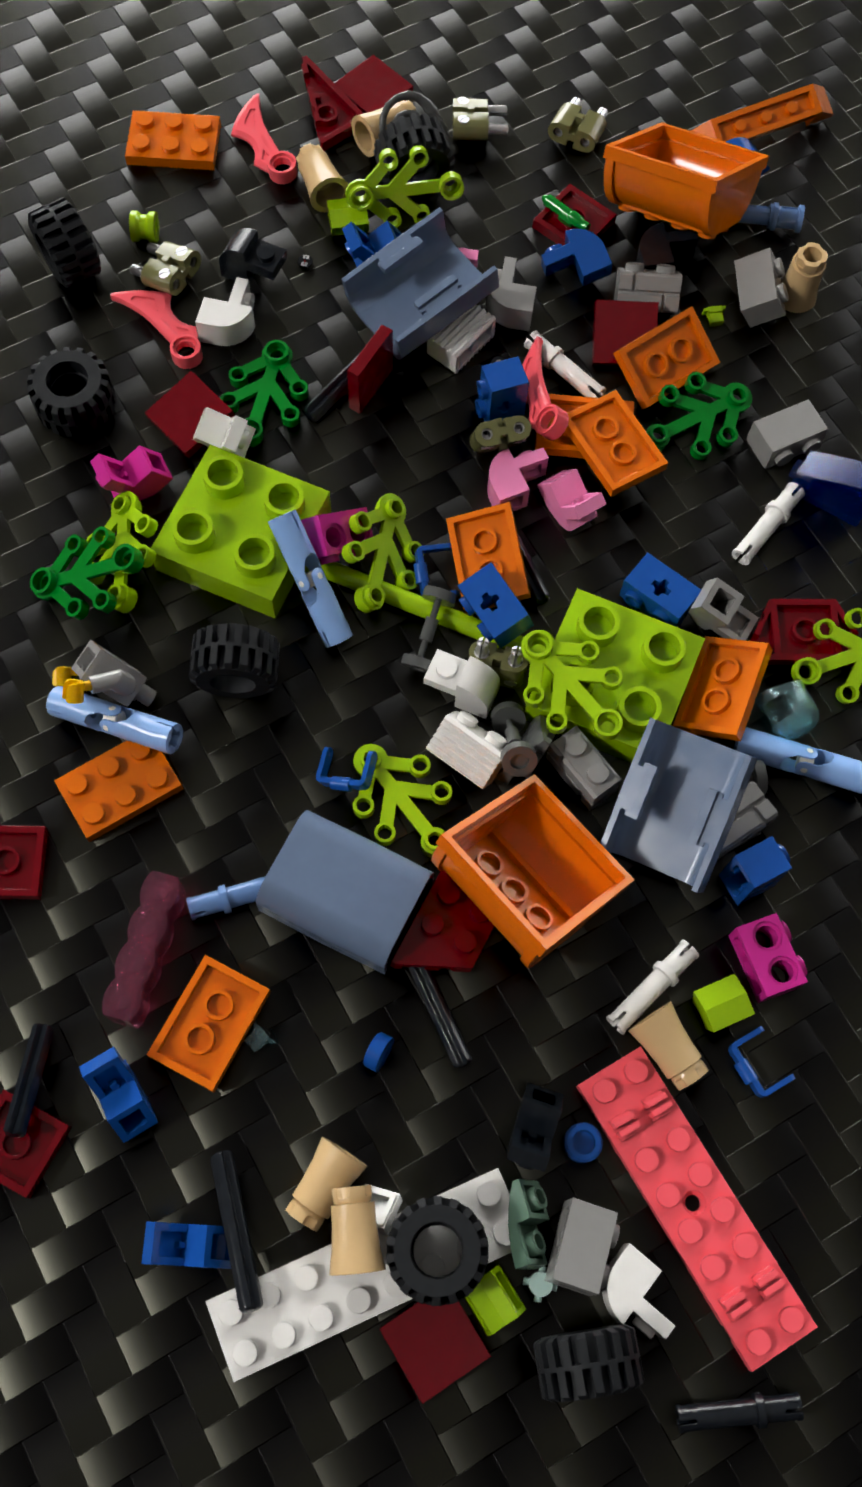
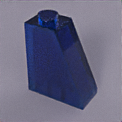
M810 450L804 461L800 459L796 461L788 475L793 478L792 482L799 484L793 494L797 493L802 487L805 491L804 500L857 527L862 519V461Z

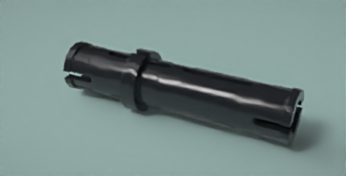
M760 1392L751 1393V1398L686 1405L675 1404V1413L678 1414L676 1422L680 1434L756 1425L758 1429L767 1428L768 1423L803 1421L804 1419L803 1411H799V1408H803L798 1392L762 1396Z

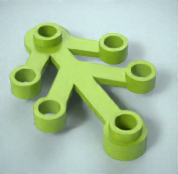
M415 145L409 152L410 159L394 178L386 185H378L388 171H393L398 166L396 152L393 149L386 148L380 152L379 163L365 179H356L349 183L345 196L349 206L358 211L369 209L384 222L391 215L397 216L394 221L389 222L398 228L402 222L399 210L394 207L386 208L378 199H391L411 215L417 224L431 213L427 205L417 204L408 196L441 192V195L446 200L453 201L462 196L464 183L461 176L454 171L444 173L439 179L408 182L417 170L426 166L429 161L426 148L422 145ZM418 153H423V154H424V157H423L422 159H420V160H415V159H414V157H415L416 154H418ZM388 156L394 158L391 163L383 162ZM455 180L453 185H445L448 181ZM360 190L365 191V194L362 196L355 195ZM426 212L423 218L417 217L418 213Z
M131 491L122 492L112 501L111 517L104 527L114 533L117 530L116 540L110 549L106 551L101 549L97 556L103 554L99 561L110 559L118 546L130 544L141 551L144 558L143 567L148 568L156 560V551L142 544L130 534L131 523L135 524L134 528L137 533L149 538L157 531L158 522L149 515L142 513V503L139 501L138 496ZM92 534L86 539L88 544L92 539ZM118 571L114 573V584L107 591L114 594L117 598V604L114 609L121 613H128L135 607L138 594L135 589L127 586L128 574ZM106 575L90 580L95 585H99L103 582Z
M393 493L381 496L375 505V510L368 513L360 511L349 519L350 529L356 534H362L370 530L373 524L381 523L379 534L361 542L352 541L342 548V556L350 564L362 560L365 554L375 551L368 583L358 588L354 594L357 608L364 613L380 609L385 601V593L381 586L387 560L395 576L396 586L408 591L417 587L415 573L411 570H406L392 539L393 533L395 532L402 546V556L408 563L416 562L415 555L412 554L411 549H413L415 554L416 550L422 545L417 541H412L404 523L406 518L405 504L399 496ZM358 519L361 520L363 527L359 524ZM351 548L354 549L356 556L353 555Z
M862 608L851 609L845 614L844 621L847 627L850 629L862 627ZM853 613L860 615V624H855L852 621ZM831 619L819 620L813 626L814 636L819 640L831 639L849 648V650L820 660L812 657L799 659L791 668V676L797 684L807 686L816 683L821 678L822 673L854 663L845 684L840 685L835 693L840 703H853L859 698V687L862 683V638L836 626L835 622ZM822 623L828 625V635L821 633L820 625ZM801 666L808 668L809 676L807 678L801 677L799 673ZM845 687L852 691V697L849 700L843 696Z
M534 630L525 635L521 643V651L523 657L530 662L528 686L523 692V699L527 706L537 708L544 703L545 692L541 687L544 665L554 675L551 712L546 717L547 729L553 734H561L566 730L568 719L565 714L568 691L594 721L593 729L599 738L612 740L618 737L623 726V719L620 713L610 708L603 709L580 682L602 684L607 690H616L622 684V671L615 666H609L605 669L565 666L557 657H579L582 663L593 664L599 658L600 649L598 644L591 640L582 643L555 641L553 636L544 630ZM536 644L545 646V650L542 653H536L532 648ZM586 648H592L595 654L592 657H586L582 651ZM612 673L617 675L619 680L615 683H609L605 677ZM532 691H537L541 696L538 700L532 701L528 699L527 695ZM559 717L564 723L560 727H553L550 724L551 719ZM608 721L613 723L615 728L610 732H606L601 728V724Z
M363 745L354 755L355 770L362 776L365 765L364 760L369 751H376L378 760L370 787L367 790H359L358 797L353 801L354 814L358 818L366 819L374 813L372 793L376 779L384 789L380 823L374 830L376 842L382 846H388L394 842L396 838L394 820L396 806H398L421 835L422 852L431 858L437 846L431 845L428 839L431 836L440 837L445 831L441 828L433 827L410 798L433 800L438 805H445L452 798L451 785L445 781H438L434 785L396 781L389 771L408 772L416 778L426 777L431 769L429 758L422 754L415 755L412 759L388 756L386 751L379 745ZM423 762L427 767L423 771H418L414 768V764ZM443 788L447 790L448 795L440 798L435 794V791ZM361 802H367L370 808L362 812L357 809V806ZM382 829H388L392 835L388 839H382L378 833Z

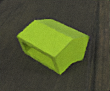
M346 198L327 200L328 219L332 236L344 235L342 228L350 222H353L364 232H369L367 210L358 211L352 208L347 203Z
M735 974L693 992L692 1002L701 1016L705 1029L713 1033L755 1014L747 992Z
M499 1264L486 1272L474 1291L464 1298L486 1336L495 1334L526 1310Z

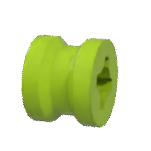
M138 210L130 211L129 232L132 242H140L144 239L152 243H158L159 219L156 211H149L147 214H141Z

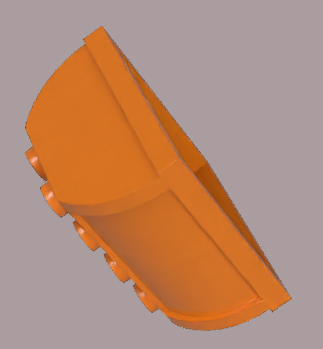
M661 122L605 145L603 158L606 159L603 179L604 191L608 201L617 204L618 209L622 211H637L643 213L646 219L652 221L664 220L670 222L671 227L675 229H690L698 232V236L701 238L715 239L717 234L727 232L731 226L741 220L755 193L762 170L767 166L769 155Z
M535 774L442 833L436 841L438 846L431 857V862L438 870L445 871L517 950L521 955L520 961L528 969L535 966L576 933L606 904L627 889L635 880Z

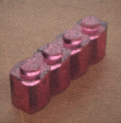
M152 871L142 884L140 890L141 906L138 907L130 919L127 931L128 942L120 950L115 963L116 978L107 987L102 1001L103 1015L114 1023L138 1029L148 1015L150 992L157 985L162 972L161 957L168 951L174 936L173 922L179 917L185 904V889L178 877Z

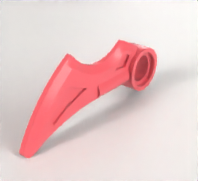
M259 93L255 94L240 111L232 128L231 136L242 139L252 146L255 152L254 166L268 173L273 182L283 185L291 183L298 175L296 158L292 153L279 151L262 118ZM282 164L290 166L285 171H278L275 168Z
M147 290L121 291L110 294L112 301L137 312L160 332L170 343L171 357L176 366L182 369H192L201 363L203 352L201 343L198 340L196 326L188 325L176 318L171 310V294ZM185 347L194 349V352L189 356L178 354Z
M537 336L522 364L529 381L527 394L529 421L531 428L536 433L552 441L561 437L565 432L569 417L566 411L551 403L542 372L543 340ZM555 416L553 423L547 429L550 420Z

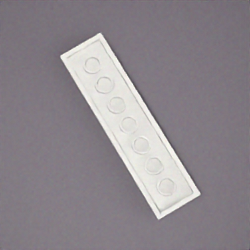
M499 1168L437 1195L459 1201L464 1206L469 1207L481 1221L488 1239V1263L511 1253L508 1228L510 1194ZM402 1212L398 1213L395 1219H397ZM442 1225L430 1226L424 1229L415 1240L413 1249L414 1259L418 1267L427 1275L433 1277L446 1276L456 1269L461 1260V1242L456 1233L450 1228ZM378 1233L386 1270L330 1276L332 1244L259 1276L263 1307L257 1311L242 1313L239 1310L235 1288L205 1301L233 1382L411 1300L412 1298L408 1295L406 1296L400 1290V1287L390 1275L391 1272L386 1261L387 1236Z

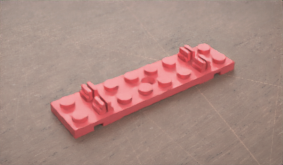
M638 1047L576 1086L577 1090L591 1113L597 1118L602 1131L703 1294L720 1325L726 1330L731 1343L748 1371H755L818 1328L642 1047ZM690 1195L695 1196L699 1201V1207L696 1211H690L685 1205V1200Z

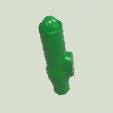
M551 194L542 196L543 205L559 215L558 220L570 228L573 226L578 229H590L591 224L577 211L572 210Z

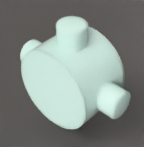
M546 1266L539 1268L530 1277L524 1276L523 1285L528 1286L530 1292L534 1295L533 1301L541 1303L542 1297L547 1296L551 1291L556 1292L558 1285L544 1281L547 1270Z

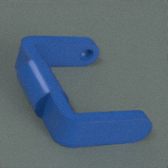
M451 543L424 545L416 550V563L413 564L416 585L420 586L421 596L425 586L429 583L427 564L424 562L423 553L451 550ZM451 590L457 597L459 596V590Z
M324 747L316 773V780L325 787H330L331 790L347 792L367 790L370 787L378 757L376 751L368 752L361 780H354L350 777H327L333 757V749L331 747Z
M762 1026L738 1039L728 1048V1052L735 1062L733 1066L745 1085L749 1084L754 1094L759 1098L772 1094L796 1079L792 1073L766 1090L762 1087L756 1072L747 1058H744L738 1049V1046L765 1031Z

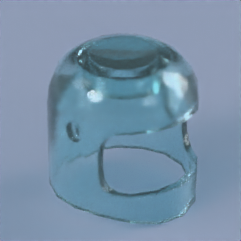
M802 680L791 681L767 689L755 699L757 707L768 718L772 726L771 731L776 736L789 740L801 738L812 731L819 721L820 715L817 705ZM784 694L783 696H781V697H779V698L773 700L774 698L778 697L779 695Z

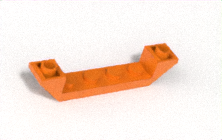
M812 83L713 118L694 128L691 132L724 142L737 137H745L751 141L805 121L807 126L830 118L834 114L825 88Z

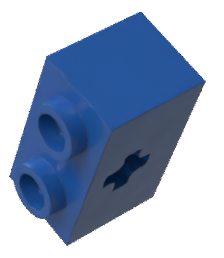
M519 356L481 366L480 380L476 383L479 398L475 400V408L478 417L484 418L485 421H491L496 418H502L503 420L506 417L524 416L529 381Z
M647 552L625 578L619 596L631 608L639 609L652 618L678 627L689 614V610L701 589Z
M492 562L457 585L463 594L459 602L469 616L476 613L481 620L477 628L489 642L494 639L499 648L504 647L534 626L529 614ZM494 603L498 608L492 612L488 607Z
M773 836L735 855L721 871L719 877L738 906L774 887L792 869L790 856L784 846L777 844Z

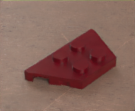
M769 599L750 641L770 644L773 651L768 665L793 666L797 660L805 657L820 660L849 650V648L831 639H817L813 634V626L817 621L828 618L833 620L836 626L856 636L859 635L857 629L847 627L844 621L845 612L836 599ZM824 623L820 625V631L823 635L829 634V627ZM851 663V664H848V665H845V666H853L854 663Z
M440 871L390 966L394 969L410 966L424 967V970L434 971L447 968L454 972H471L494 925L445 871Z

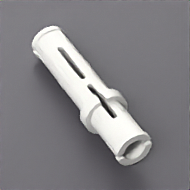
M537 330L530 334L533 340L537 336L543 340L542 361L546 369H553L584 397L598 398L591 390H594L601 397L604 396L606 388L566 357L561 347H554ZM527 338L524 342V347L529 350L533 342Z
M789 482L778 498L768 503L765 507L764 515H762L739 545L733 549L732 556L735 560L744 551L746 552L738 561L740 564L749 565L753 557L778 526L786 523L791 517L790 512L805 496V491L802 487L792 496V493L799 484Z
M682 939L679 945L662 962L657 961L652 967L653 971L606 1017L613 1027H618L616 1030L624 1035L626 1030L669 986L674 987L679 982L678 977L699 957V953L693 946L690 949L687 948L689 946L687 941Z

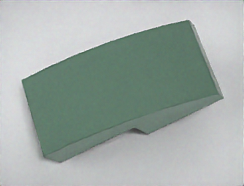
M516 1179L512 1181L508 1207V1228L512 1258L517 1270H536L548 1265L545 1256V1240L537 1228L538 1224L550 1220L546 1209L547 1197L539 1182L535 1180Z

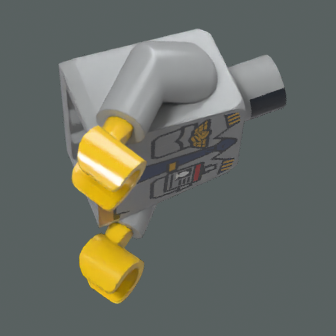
M91 639L72 667L59 666L52 673V685L63 686L62 698L71 704L83 703L84 691H90L92 694L103 692L126 707L134 701L140 706L147 708L153 702L157 693L156 690L145 684L147 677L139 670ZM72 676H79V679H71V678H72Z

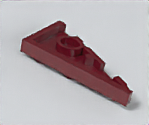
M305 55L302 57V73L319 145L323 151H326L353 135L352 118L355 115L363 114V112Z

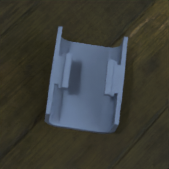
M440 207L341 279L350 305L373 334H375L381 324L393 330V356L398 360H401L446 328L499 287L498 269L495 266H492L482 274L452 242L446 231L444 213Z
M650 717L600 843L609 853H615L693 886L691 889L693 892L703 893L729 834L757 758Z
M306 810L297 820L259 889L256 905L260 912L385 975L391 951L426 884L431 886L433 883L434 872L349 829Z

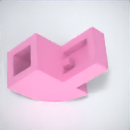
M508 448L502 450L494 457L490 465L487 494L492 506L510 502L513 511L527 507L530 489L526 482L546 475L549 457L544 448L524 451L515 458Z
M577 469L563 470L537 484L547 508L560 526L567 531H573L598 517L596 510L607 505L602 492L587 493Z

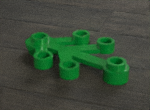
M281 340L269 341L262 350L261 357L243 366L231 368L229 371L230 384L240 389L234 392H225L220 396L224 403L234 401L232 405H228L234 413L239 410L240 403L256 396L250 417L245 418L248 420L247 425L256 428L249 447H256L264 438L262 421L270 397L281 412V420L284 426L292 428L300 423L299 409L290 403L276 382L279 372L288 382L290 396L293 400L301 402L309 396L308 384L299 378L291 366L293 360L292 350ZM265 370L262 378L248 384L249 376ZM237 375L243 376L241 379L234 378ZM298 388L303 389L302 392H295L294 390ZM289 414L295 415L294 418H286Z
M693 372L685 381L686 391L690 394L702 393L718 400L707 403L682 395L674 385H665L658 395L661 405L665 407L674 406L691 413L665 426L653 424L647 428V434L660 452L665 449L671 437L700 424L696 440L690 447V454L696 460H704L712 449L709 440L715 417L726 411L724 424L717 433L716 440L723 447H730L737 440L738 431L736 424L739 413L745 412L752 403V394L748 387L741 383H730L723 387L707 382L702 373ZM691 380H696L700 386H694ZM664 393H670L673 399L666 398ZM733 394L739 396L741 400L735 399ZM653 432L660 434L663 439H657ZM723 433L730 434L731 440L726 439ZM696 446H702L705 449V453L699 452Z
M100 526L94 530L89 544L86 539L76 534L69 536L65 542L64 549L51 567H41L32 574L30 588L42 600L47 601L54 598L65 608V612L69 617L83 620L89 613L88 603L77 597H72L63 587L75 585L93 601V606L96 609L109 613L116 607V596L106 590H101L90 579L118 571L125 574L138 573L144 566V558L139 549L130 544H121L115 549L112 558L92 563L101 549H110L116 540L113 531ZM74 556L79 557L72 569L65 571Z

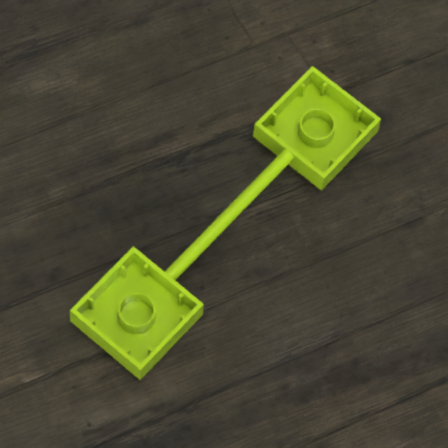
M209 445L151 547L156 551L155 569L276 618L295 580L268 525V521L295 509L300 520L331 513L330 491ZM338 562L321 565L327 580L356 591L368 583V574ZM305 566V571L309 572L308 567ZM382 581L381 588L385 593L384 603L424 619L426 616L430 617L433 602L424 599L421 595ZM577 588L555 637V641L582 643L587 640L594 641L600 649L599 658L595 663L588 665L582 663L579 657H557L565 666L599 669L615 666L622 671V684L616 690H607L602 684L580 683L603 709L610 708L619 712L623 719V726L620 735L615 739L603 740L599 738L593 729L594 721L567 691L565 714L568 719V725L561 735L578 726L596 749L632 763L650 717L668 725L672 724L705 638ZM440 605L436 618L439 620V625L476 640L484 637L477 628V625L481 623L480 619L451 607ZM518 636L501 649H505L506 646L512 648L518 646L517 649H519L524 636ZM536 644L532 650L536 653H542L545 650V646ZM586 648L582 653L586 657H592L595 651L592 648ZM545 665L541 687L545 692V700L537 708H531L526 705L524 713L526 721L529 722L540 714L547 717L551 712L554 675ZM612 673L605 677L609 683H615L619 680L618 676ZM532 691L529 699L536 701L541 695L537 691ZM554 717L550 723L560 727L564 721L559 717ZM608 721L601 724V728L606 732H610L615 728L613 723Z

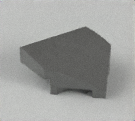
M540 714L530 722L521 737V741H526L535 748L539 763L556 734L551 733L547 729L546 717ZM502 767L496 778L508 785L513 776L507 774ZM532 772L529 773L528 775L523 776V777L529 778V777L531 776Z

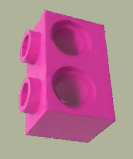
M367 507L321 514L301 520L321 565L340 561L339 555L342 554L344 545L352 541L361 542L373 537L372 528L362 534H356L349 526L350 517L360 511L368 513ZM358 519L359 524L363 527L361 520ZM351 548L353 555L356 556L354 549Z
M777 913L736 927L728 935L758 1004L799 989L808 982L806 978V965L799 955L796 956L790 943L792 941L791 932L784 921H780ZM757 932L764 933L769 938L770 948L763 947L757 942ZM772 966L779 967L784 971L786 976L785 983L774 979L771 973Z

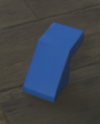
M146 1221L141 1264L231 1269L223 1226Z

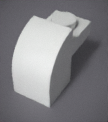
M236 277L228 302L207 297L203 298L195 321L200 342L218 346H231L243 342L253 333L255 329L253 314L255 296L250 292L249 279Z
M206 407L192 440L207 447L213 445L245 458L256 428L247 425L248 420L237 415L231 418Z
M437 649L424 676L423 684L454 695V707L486 719L499 691L500 678L491 667L472 656L467 661Z
M623 1244L609 1263L611 1271L607 1286L604 1290L602 1289L604 1304L609 1314L617 1323L624 1324L629 1316L633 1314L635 1318L632 1324L649 1339H652L655 1334L659 1338L667 1339L675 1325L643 1298L662 1270L632 1244Z

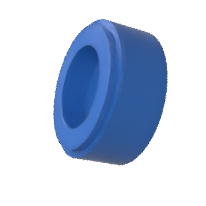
M383 1032L378 1033L366 1051L363 1060L364 1066L377 1073L391 1052L394 1038Z
M584 1122L577 1123L571 1126L564 1135V1151L573 1161L588 1163L596 1159L601 1153L603 1147L602 1136L595 1126Z

